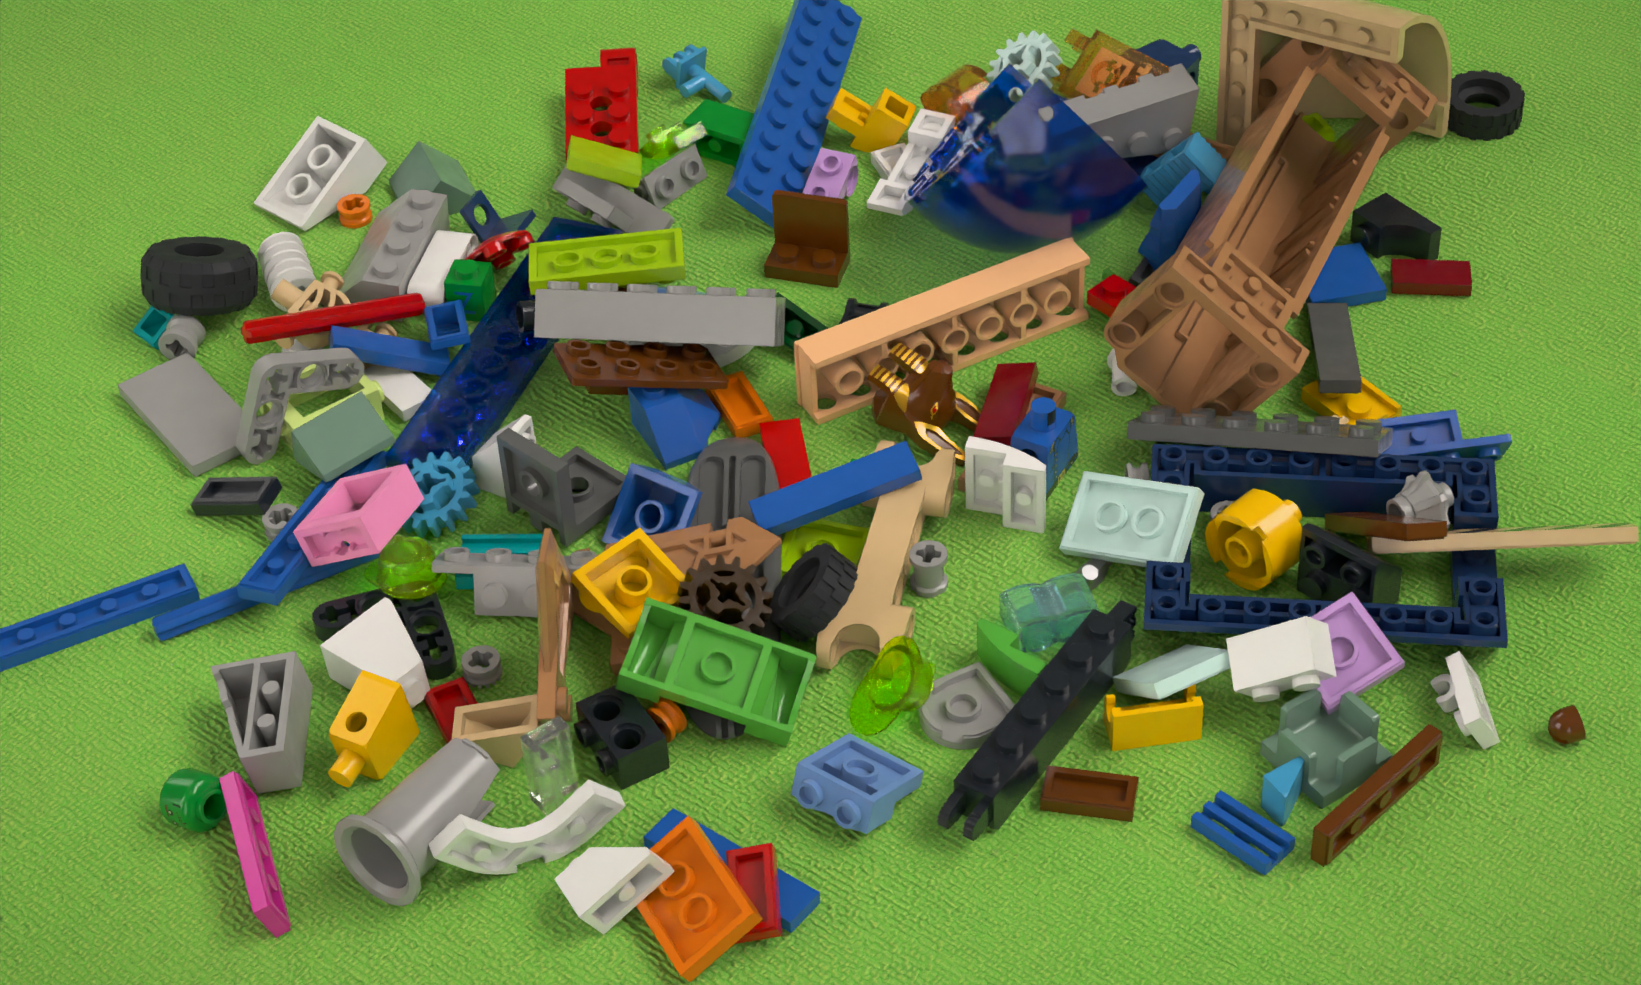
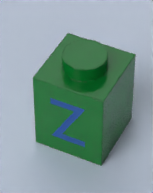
M454 259L444 281L446 301L462 300L466 321L487 323L497 299L491 262Z

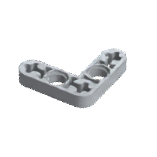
M348 348L271 353L259 358L254 363L249 377L236 437L238 451L251 464L258 465L271 459L278 448L289 395L350 388L362 378L364 374L363 362ZM316 364L312 375L304 379L300 378L304 368ZM272 402V407L267 414L260 417L256 416L258 409L263 404Z

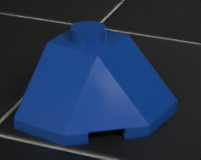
M628 387L632 424L665 470L697 459L699 454L708 446V438L712 430H716L722 420L721 413L707 394L701 389Z
M631 463L602 542L607 544L619 542L639 527L647 536L689 528L703 492L690 483L665 472Z

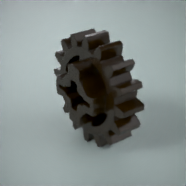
M717 555L714 565H710L703 558L700 560L697 570L692 568L687 570L684 578L685 582H680L677 595L680 598H678L676 607L760 636L765 626L764 622L769 621L772 609L768 606L771 604L773 593L764 591L768 581L766 577L757 579L753 577L756 569L755 565L752 564L743 569L740 567V557L736 556L731 564H725L723 556ZM746 592L748 593L751 601L748 598H746ZM697 602L703 606V612L700 610Z

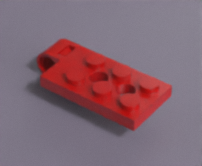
M636 47L600 49L599 67L565 69L566 163L571 135L639 154L638 64ZM601 106L609 107L607 110L604 111L594 110L597 107ZM598 132H609L606 136L595 135Z

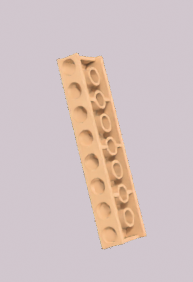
M1070 236L794 341L797 403L799 406H803L818 425L871 405L876 391L880 388L867 378L876 365L879 364L894 374L896 371L904 373L906 376L903 381L909 375L905 369L888 357L892 348L898 343H902L914 350L927 361L931 358L943 359L955 372L1088 320L1089 312L1084 308L1085 266L1090 264V257ZM1066 306L1075 309L1070 315L1061 316L1056 314ZM1033 319L1042 322L1037 328H1026V324L1030 323ZM999 332L1008 335L1007 339L1000 342L989 340ZM965 345L974 348V351L968 355H958V351ZM861 385L871 388L869 393L862 396L851 394ZM828 398L836 402L832 408L818 409V399Z

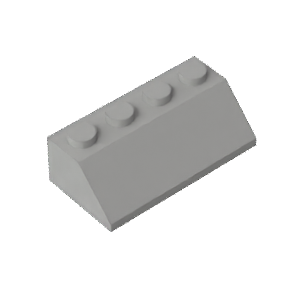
M411 189L378 213L343 276L344 285L339 291L348 297L350 303L407 294L409 282L437 230L450 231L447 195L433 193L428 190ZM404 318L395 319L391 321L402 322Z

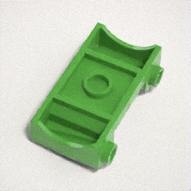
M647 597L632 642L619 672L615 689L655 703L659 702L660 696L746 725L743 733L786 747L792 734L817 655Z

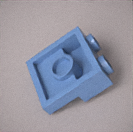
M848 733L797 763L791 795L795 796L799 804L804 808L825 812L833 816L836 823L842 828L867 834L892 818L895 802L921 786L924 771Z

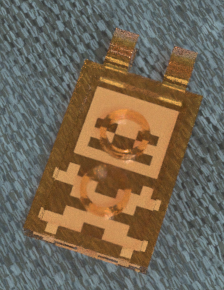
M1071 29L1064 41L1072 45V49L1080 53V56L1072 69L1062 63L1055 66L1060 74L1052 78L1061 83L1058 91L1063 96L1072 99L1083 95L1085 99H1088L1103 92V88L1115 84L1118 88L1137 83V77L1152 73L1154 77L1168 73L1169 67L1097 29L1091 38Z

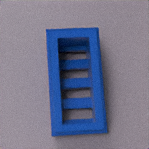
M462 300L424 308L432 350L471 342Z

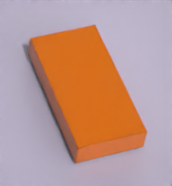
M743 371L726 375L729 380L727 389H706L708 397L721 413L722 419L734 437L746 438L760 433L759 423L773 421V417Z

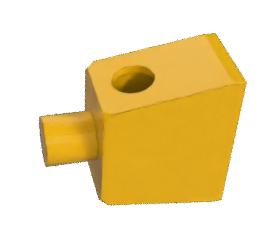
M362 670L329 728L328 735L338 757L329 769L328 775L336 783L344 787H351L359 774L375 780L383 779L420 733L400 683Z

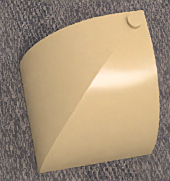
M1222 0L1216 142L1236 148L1247 127L1254 122L1259 113L1260 62L1286 36L1394 64L1398 63L1438 98L1429 117L1413 131L1437 138H1442L1447 133L1452 83L1451 54L1446 33L1436 18L1368 0ZM1320 73L1310 82L1294 110L1296 115L1302 111L1304 113L1303 116L1317 112L1322 118L1362 119L1366 115L1364 111Z

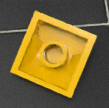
M639 527L574 571L571 582L579 590L580 601L587 609L601 613L629 639L635 633L646 598L676 606L678 598H680L677 595L680 582H685V575Z

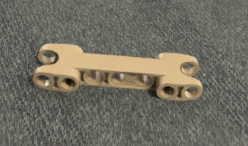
M882 440L877 445L874 453L897 443L895 441ZM941 448L931 461L918 466L922 480L862 502L863 507L876 508L858 564V570L856 571L858 576L854 584L855 587L850 593L846 604L838 612L839 614L823 631L821 630L817 633L816 664L818 668L832 670L840 658L847 652L855 649H865L879 657V677L889 679L897 677L907 657L915 626V608L900 605L912 566L909 560V551L913 545L919 542L926 516L940 518L948 516L955 484L956 455L954 449Z

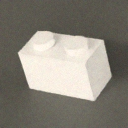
M1304 616L1226 639L1234 691L1251 696L1255 702H1267L1278 699L1281 691L1292 688L1294 691L1313 690L1321 686L1320 681L1337 677L1328 624L1311 617Z

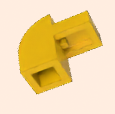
M840 88L825 118L835 123L837 127L854 135L850 144L852 148L863 152H873L893 146L898 142L908 128L916 106L887 88L883 90L873 106Z

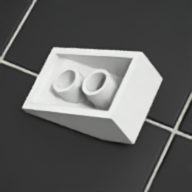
M317 116L254 201V204L274 216L307 231L338 210L337 203L342 197L350 194L365 193L388 162L365 138Z

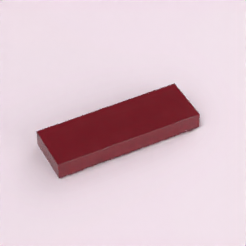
M1036 362L997 364L973 437L1010 446L1014 431L1026 416L1039 372Z

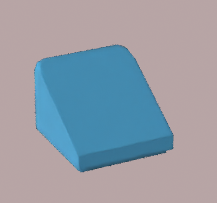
M1301 756L1290 760L1263 776L1261 808L1280 826L1285 825L1302 791L1305 760Z

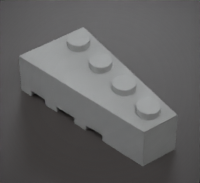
M1180 63L1169 67L1168 73L1156 77L1149 73L1137 77V83L1118 88L1115 84L1103 88V92L1088 99L1081 95L1037 110L1032 142L1048 167L1166 153L1189 137L1199 87L1183 64Z

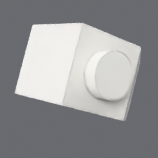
M589 847L583 854L575 858L554 880L578 917L604 935L675 871L670 864L647 847Z

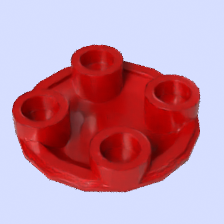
M526 230L497 234L483 241L465 260L491 262L496 270H500L516 261L514 253L528 249L529 243H535L530 231Z

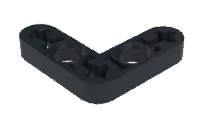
M411 580L320 604L312 614L315 633L318 639L325 642L356 619H352L351 615L356 614L359 617L386 597L392 601L393 605L399 604V607L395 609L422 659L427 679H444L454 673L457 668L454 644L436 590L432 583L426 580ZM424 625L437 626V629L431 633L422 634L416 632L418 628ZM437 648L440 659L433 660L430 656V650Z

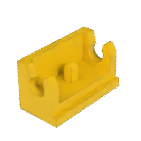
M1196 684L1184 689V699L1115 708V694L1105 695L1103 721L1112 751L1201 739L1204 704L1201 696L1195 697Z

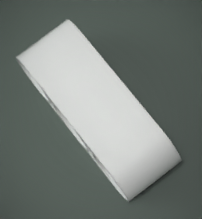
M437 230L409 282L407 294L420 293L425 302V307L446 303L444 281L454 259L465 260L479 246L477 235Z

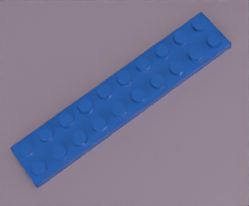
M794 0L726 193L729 198L773 229L772 195L775 190L803 192L819 154L829 120L825 117L834 97L839 91L862 20L850 6L844 5L838 0Z

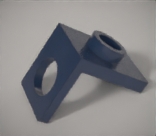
M481 190L476 191L460 210V214L473 233L477 235L480 243L497 234L526 230L536 217V214L531 209L500 218ZM476 205L482 207L485 212L486 222L483 226L475 219L474 208Z

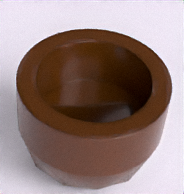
M1575 705L1560 708L1551 715L1548 721V731L1555 741L1561 744H1573L1586 739L1585 728Z

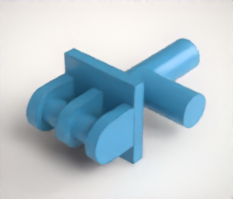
M690 44L684 48V52L678 51L674 53L673 59L667 57L662 61L664 71L676 80L675 87L680 90L683 97L688 98L705 88L722 103L730 99L732 92L705 71L707 49L704 46L698 49Z

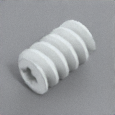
M279 232L266 238L260 245L257 253L258 263L264 275L270 298L282 279L287 280L303 292L316 280L303 242L299 236L292 232ZM271 299L276 307L282 311H288V309Z

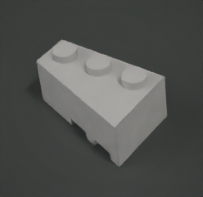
M296 651L210 666L219 688V695L228 717V724L239 759L257 793L261 794L302 786L313 686Z

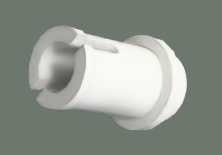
M1113 348L1107 356V364L1112 370L1111 389L1113 393L1119 396L1132 395L1136 391L1137 383L1117 367L1115 349Z

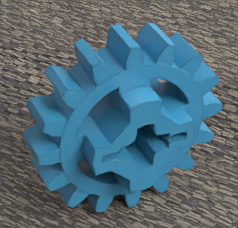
M433 452L428 453L427 461L423 463L417 458L413 459L414 468L410 472L424 500L402 527L407 533L415 531L419 538H424L428 530L432 532L435 538L440 537L441 528L447 527L451 532L455 531L454 522L457 519L462 521L469 519L464 512L466 508H476L477 506L476 501L472 497L480 493V489L475 483L477 477L460 456L453 460L449 452H444L440 459H437Z

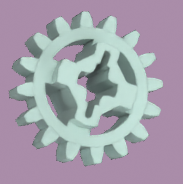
M1031 31L1028 38L1022 32L1019 33L1016 42H1013L1011 39L1006 40L1007 47L1004 50H996L999 58L989 62V65L994 70L987 73L986 77L991 81L988 86L1005 104L1009 101L1013 106H1017L1020 100L1026 105L1030 104L1031 96L1036 95L1038 98H1041V90L1044 87L1052 88L1053 86L1049 81L1051 77H1056L1060 74L1055 66L1062 63V59L1058 56L1060 49L1046 34L1042 33L1039 36L1036 31Z

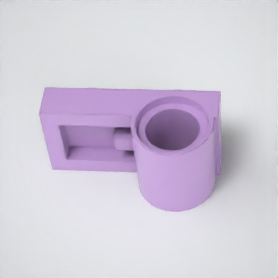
M821 148L802 193L843 199L844 196L850 197L854 193L858 181L856 155Z

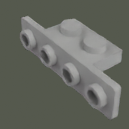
M566 166L553 185L555 191L569 198L566 205L584 216L588 210L594 213L591 220L609 231L613 225L626 233L670 229L675 220L670 214L617 183L569 171L566 169Z
M451 547L445 549L432 562L433 573L473 574L475 615L538 617L535 566L539 549L532 550L526 555L512 554V551L506 548H494L487 550L486 553H470V550L465 547ZM576 551L571 553L570 556H563L570 576L572 577L574 571L594 559L596 553L593 551Z

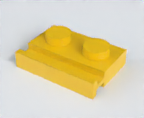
M1362 376L1361 393H1319L1317 380L1302 387L1301 401L1321 416H1345L1349 419L1347 425H1356V420L1358 419L1378 420L1400 417L1402 408L1400 404Z

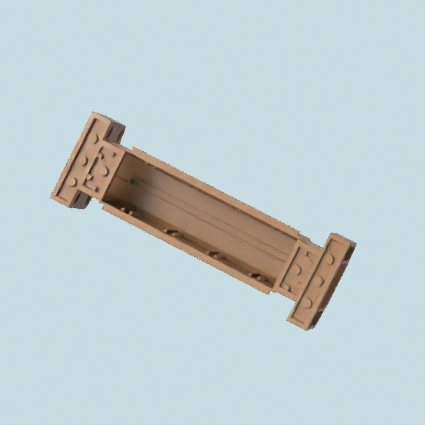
M1286 36L1261 60L1258 97L1259 113L1254 122L1245 130L1175 254L1120 301L1106 324L1104 336L1111 347L1115 349L1117 367L1161 405L1174 406L1175 413L1191 414L1192 408H1211L1216 410V416H1232V411H1253L1300 373L1310 351L1284 330L1286 323L1290 317L1294 319L1299 315L1378 160L1429 117L1438 98L1398 63L1394 64ZM1319 73L1366 113L1361 120L1335 142L1326 141L1302 120L1304 115L1302 111L1298 115L1294 113L1308 85Z

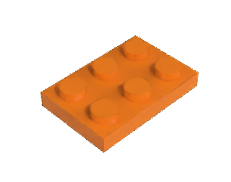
M688 815L650 849L670 864L675 872L636 907L680 976L691 982L762 921L763 918L700 825Z

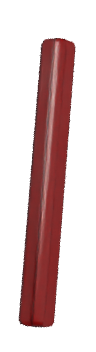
M411 293L247 320L243 322L241 334L245 343L254 344L330 331L331 325L348 328L419 316L423 314L425 302L420 293Z

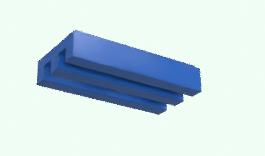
M1221 790L1215 795L1213 803L1208 801L1203 805L1202 813L1197 811L1191 816V828L1263 875L1269 873L1295 846V837ZM1212 820H1216L1217 822L1221 823L1222 825L1233 831L1234 835L1226 829H1224L1223 827L1216 824L1215 822H1213ZM1249 844H1253L1254 846L1258 847L1259 849L1267 853L1269 856L1267 857L1266 855L1256 850Z

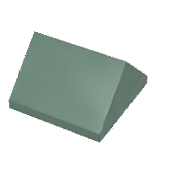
M420 141L417 142L389 179L390 187L397 199L411 189L446 194L449 215L459 213L476 192L458 160Z
M362 391L291 431L293 456L296 462L326 483L396 442L393 434Z

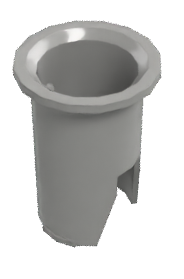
M466 738L452 739L409 774L363 816L351 814L342 818L337 823L334 830L336 849L344 865L357 882L372 895L384 902L397 906H405L414 902L421 890L420 879L440 861L433 857L428 844L459 814L481 822L495 806L492 801L482 800V797L500 769L491 759L490 755L478 744Z

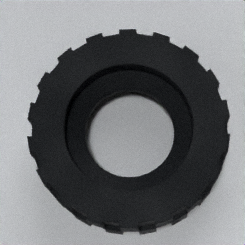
M1473 70L1457 74L1456 77L1452 78L1448 130L1457 133L1456 135L1461 137L1464 136L1471 140L1478 139L1483 141L1499 140L1504 138V136L1512 135L1514 130H1518L1522 121L1525 100L1524 90L1521 89L1519 83L1513 81V78L1506 77L1498 72ZM1482 102L1497 107L1478 108L1469 105V103Z
M822 543V545L814 546L813 549L805 552L792 565L774 590L769 606L772 609L769 621L797 642L799 640L805 642L809 638L812 639L839 614L838 612L848 601V597L853 591L855 581L857 580V566L830 544Z

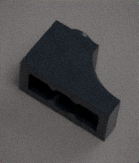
M1385 192L1353 210L1350 241L1352 243L1360 242L1364 250L1377 259L1386 255H1401L1414 259L1436 260L1439 255L1442 228Z

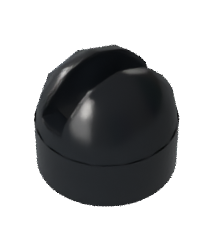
M518 301L515 307L518 329L521 333L532 332L535 326V301Z

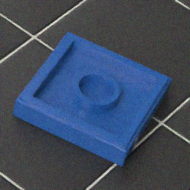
M1359 242L1333 247L1305 302L1306 304L1347 303L1348 306L1386 300L1387 288Z

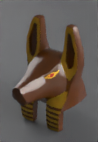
M898 343L892 348L888 357L909 373L908 377L903 381L900 377L878 364L867 378L880 388L876 391L871 405L872 416L876 424L893 431L905 433L919 448L933 456L941 448L954 449L956 465L964 466L965 452L951 441L942 430L952 421L975 432L981 411L966 397L953 390V369L946 361L941 359L939 361L932 360L928 363L923 356L904 344Z

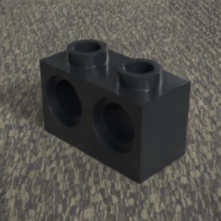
M616 685L576 702L578 722L574 723V730L580 744L584 748L590 747L594 752L595 760L601 773L605 777L611 775L620 789L623 790L669 769L670 766L666 736L634 695L615 689Z

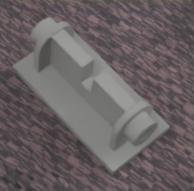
M691 144L640 180L639 187L634 189V194L644 200L651 201L654 206L662 209L705 179L708 175L696 145Z

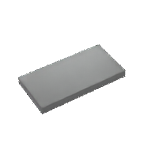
M188 352L118 384L122 398L194 477L242 455L236 447V437L242 409Z

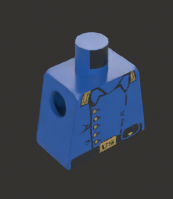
M1041 397L1032 401L1031 410L1012 435L1010 447L1025 452L1046 465V501L1078 458V442L1075 415L1070 411L1057 408L1056 403L1052 399Z

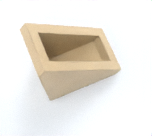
M537 694L455 707L452 739L466 738L483 748L494 762L514 768L540 737L541 723L536 719Z

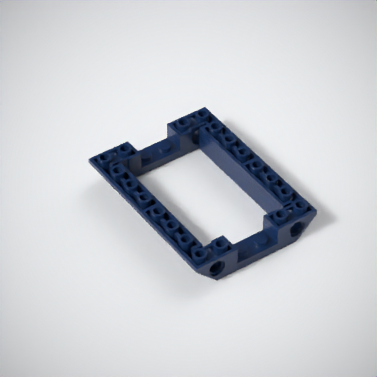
M1153 444L1151 481L1200 488L1204 493L1199 512H1210L1213 505L1221 501H1236L1245 493L1255 488L1272 493L1282 501L1291 500L1300 509L1302 517L1325 518V514L1361 511L1387 514V501L1402 491L1406 477L1412 474L1417 477L1419 472L1425 470L1429 472L1434 482L1438 484L1441 482L1446 483L1453 493L1454 504L1449 507L1447 512L1450 522L1448 530L1497 528L1499 519L1494 459L1391 454L1369 457L1258 448L1186 446L1176 444ZM1190 539L1183 563L1147 561L1143 629L1245 634L1304 616L1312 617L1336 601L1190 594L1189 599L1191 573ZM1495 549L1449 551L1452 607L1361 603L1389 642L1507 648L1508 645L1503 578H1497Z

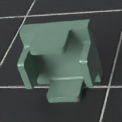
M1317 689L1304 692L1281 707L1279 730L1261 741L1260 754L1275 768L1299 756L1305 760L1302 792L1321 809L1358 788L1393 757V754L1377 740L1379 715L1351 691L1341 695L1340 709L1330 715L1320 706L1321 692Z

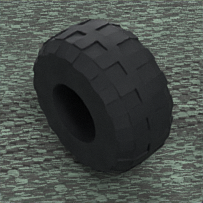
M197 236L162 240L152 244L141 258L140 279L142 295L153 308L170 314L213 316L240 311L249 306L257 296V258L246 244L225 238Z

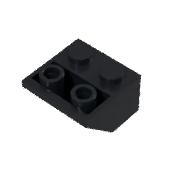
M1306 523L1302 527L1296 590L1311 599L1321 601H1337L1350 592H1353L1361 603L1395 604L1399 600L1402 568L1329 530L1310 523Z

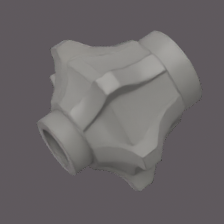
M1424 470L1419 472L1417 477L1413 474L1406 477L1404 488L1394 498L1387 501L1386 510L1387 514L1447 521L1448 529L1450 522L1447 512L1449 507L1454 504V496L1446 483L1441 482L1438 484L1434 482L1429 472Z

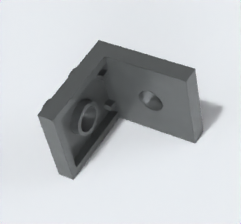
M510 428L496 436L507 509L512 514L521 508L529 512L532 526L542 532L550 526L559 531L560 543L567 547L613 512L626 475L577 446L559 458ZM572 491H573V492H582V493L572 494Z

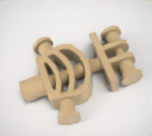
M325 271L321 276V282L314 280L304 292L287 280L282 279L271 295V299L288 309L286 314L319 309V304L324 305V308L350 304L348 297L339 291L344 285L343 278L333 271ZM382 322L375 327V333L397 337L395 329L387 323ZM373 323L360 325L356 330L372 332L370 329ZM330 331L277 339L275 341L284 349L291 348L294 345L295 339L307 348L319 349L329 345L328 337ZM363 363V364H364V370L367 369V368H369V367H371V366H373V365H375V364Z

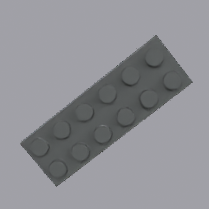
M1154 405L1151 406V411H1142L1140 416L1128 422L1127 439L1379 457L1392 445L1393 428L1381 427L1382 421L1374 419L1356 420V425L1339 424L1340 418L1331 416L1314 417V422L1298 421V415L1287 413L1273 414V419L1257 418V413L1253 411H1232V416H1216V410L1211 408H1192L1191 414L1175 413L1174 406Z

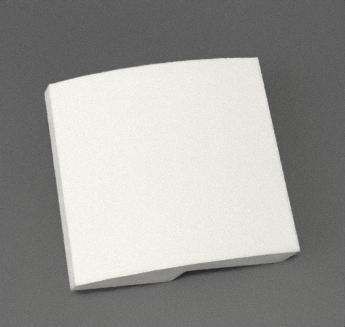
M969 436L965 445L966 509L1003 515V527L1044 533L1046 528V465L1013 447Z

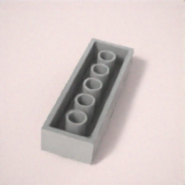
M548 281L547 289H536L534 337L775 347L784 345L786 297H775L776 289L747 288L746 296H736V288L707 287L705 295L696 294L697 286L667 285L666 293H657V285L627 284V292L618 291V283H587V290H579V282Z

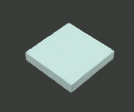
M1186 644L1112 678L1117 692L1161 700L1230 669L1228 650Z

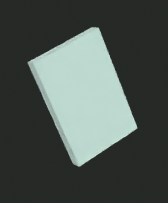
M1084 471L1059 549L1067 555L1147 567V561L1183 563L1204 493L1198 487Z

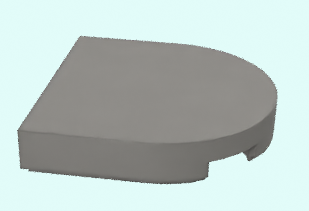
M979 661L936 679L925 689L926 693L919 704V722L924 733L931 740L942 746L963 750L975 749L983 745L1015 704Z

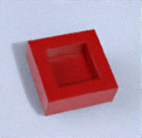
M1112 274L1087 291V304L1111 317L1120 301L1132 292L1136 286Z

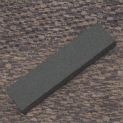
M1307 303V320L1319 393H1361L1362 380L1347 303Z

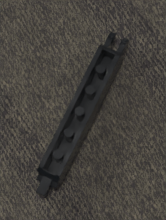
M1120 600L1108 614L1095 609L1089 613L954 779V792L949 796L943 807H941L937 820L938 825L949 829L964 815L968 818L964 823L962 833L964 837L972 841L976 840L987 827L994 830L1000 829L1045 772L1047 765L1052 763L1114 684L1112 677L1123 673L1127 668L1131 657V643L1135 637V630L1132 629L1136 625V606Z

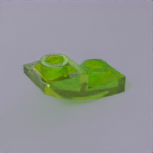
M679 122L668 129L662 124L646 135L649 141L639 152L643 157L663 159L688 147L708 133L701 122L687 128L685 123L681 125Z

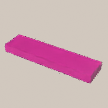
M232 771L219 779L253 914L277 938L291 930V923L260 805L255 792L238 773Z

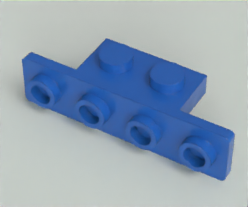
M1456 410L1378 419L1382 421L1381 427L1393 428L1392 445L1382 454L1478 458L1498 461L1512 444L1511 434L1463 440Z

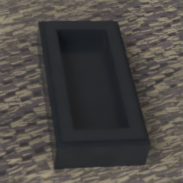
M277 477L208 478L192 501L191 507L196 516L265 515L283 487Z

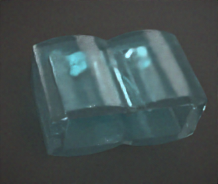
M1064 574L1051 578L1042 584H1022L1009 588L999 594L1001 619L1007 629L1019 635V650L1024 653L1040 652L1057 642L1066 643L1093 609L1099 611L1083 574Z

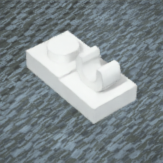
M1460 651L1446 657L1450 675L1442 674L1431 681V685L1438 695H1442L1436 698L1438 705L1444 712H1451L1459 707V710L1454 712V717L1461 732L1465 737L1473 735L1483 750L1499 743L1500 740L1478 675Z

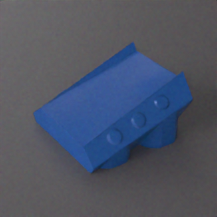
M1192 169L1159 204L1150 222L1151 228L1138 249V253L1148 260L1154 271L1175 254L1201 209V179L1198 170Z

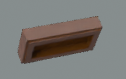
M1047 765L1040 798V810L1132 822L1139 777Z

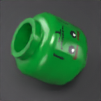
M193 768L179 769L170 775L160 792L159 806L164 818L171 824L196 833L210 831L220 823L227 813L219 777Z

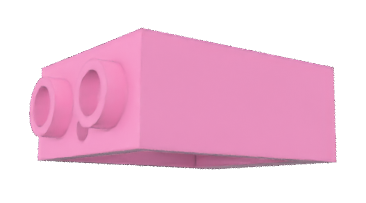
M407 464L340 478L296 527L293 533L312 567L378 554L422 503L424 497ZM344 541L348 542L350 546L345 545Z

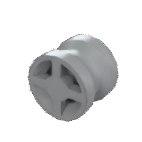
M174 315L170 318L166 331L162 333L159 339V350L169 360L186 352L195 358L198 346L202 344L206 335L205 327L193 316Z

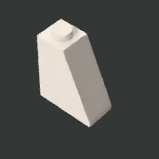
M386 597L320 645L329 677L349 690L352 689L362 670L400 683L411 709L424 700L426 693L430 691L422 659L392 601Z

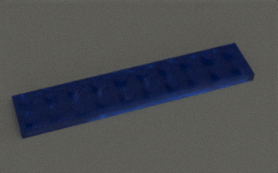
M553 217L536 243L623 234V231ZM529 252L471 333V342L461 347L401 432L396 442L385 455L387 468L407 464L409 470H412L414 468L413 459L415 458L423 463L427 461V456L430 452H433L437 459H440L444 452H449L453 460L460 456L466 465L472 469V457L497 432L553 349L554 343H557L559 338L534 337V331L521 333L518 329L515 315L516 303L526 300L535 301V295L530 294Z

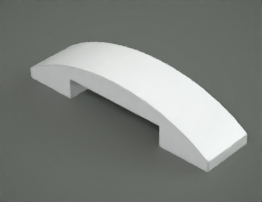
M920 109L908 130V144L888 179L880 178L866 202L867 208L903 216L919 203L933 181L945 155L956 122L954 115Z

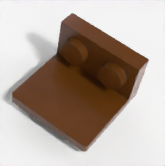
M775 190L772 195L775 243L764 264L765 277L838 288L850 262L848 201L840 198Z

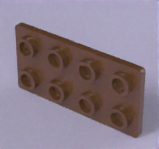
M573 339L567 341V343H554L553 353L571 385L585 386L589 394L629 395L628 387L727 389L729 380L708 348L701 344L685 343L683 346H666L660 342H646L644 345H628L616 340L608 341L606 344H589L583 340Z

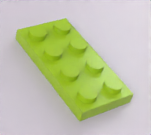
M682 228L529 243V287L531 295H535L536 289H547L548 281L579 282V290H587V283H618V286L627 288V284L654 282L670 284L676 280L686 279Z

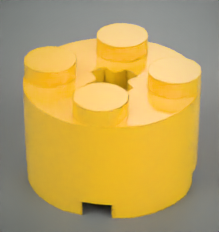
M1253 488L1219 512L1208 523L1205 530V540L1210 556L1215 563L1221 560L1230 570L1224 574L1230 581L1247 590H1259L1299 562L1302 526L1300 524L1302 519L1301 511L1291 500L1282 501L1272 493Z

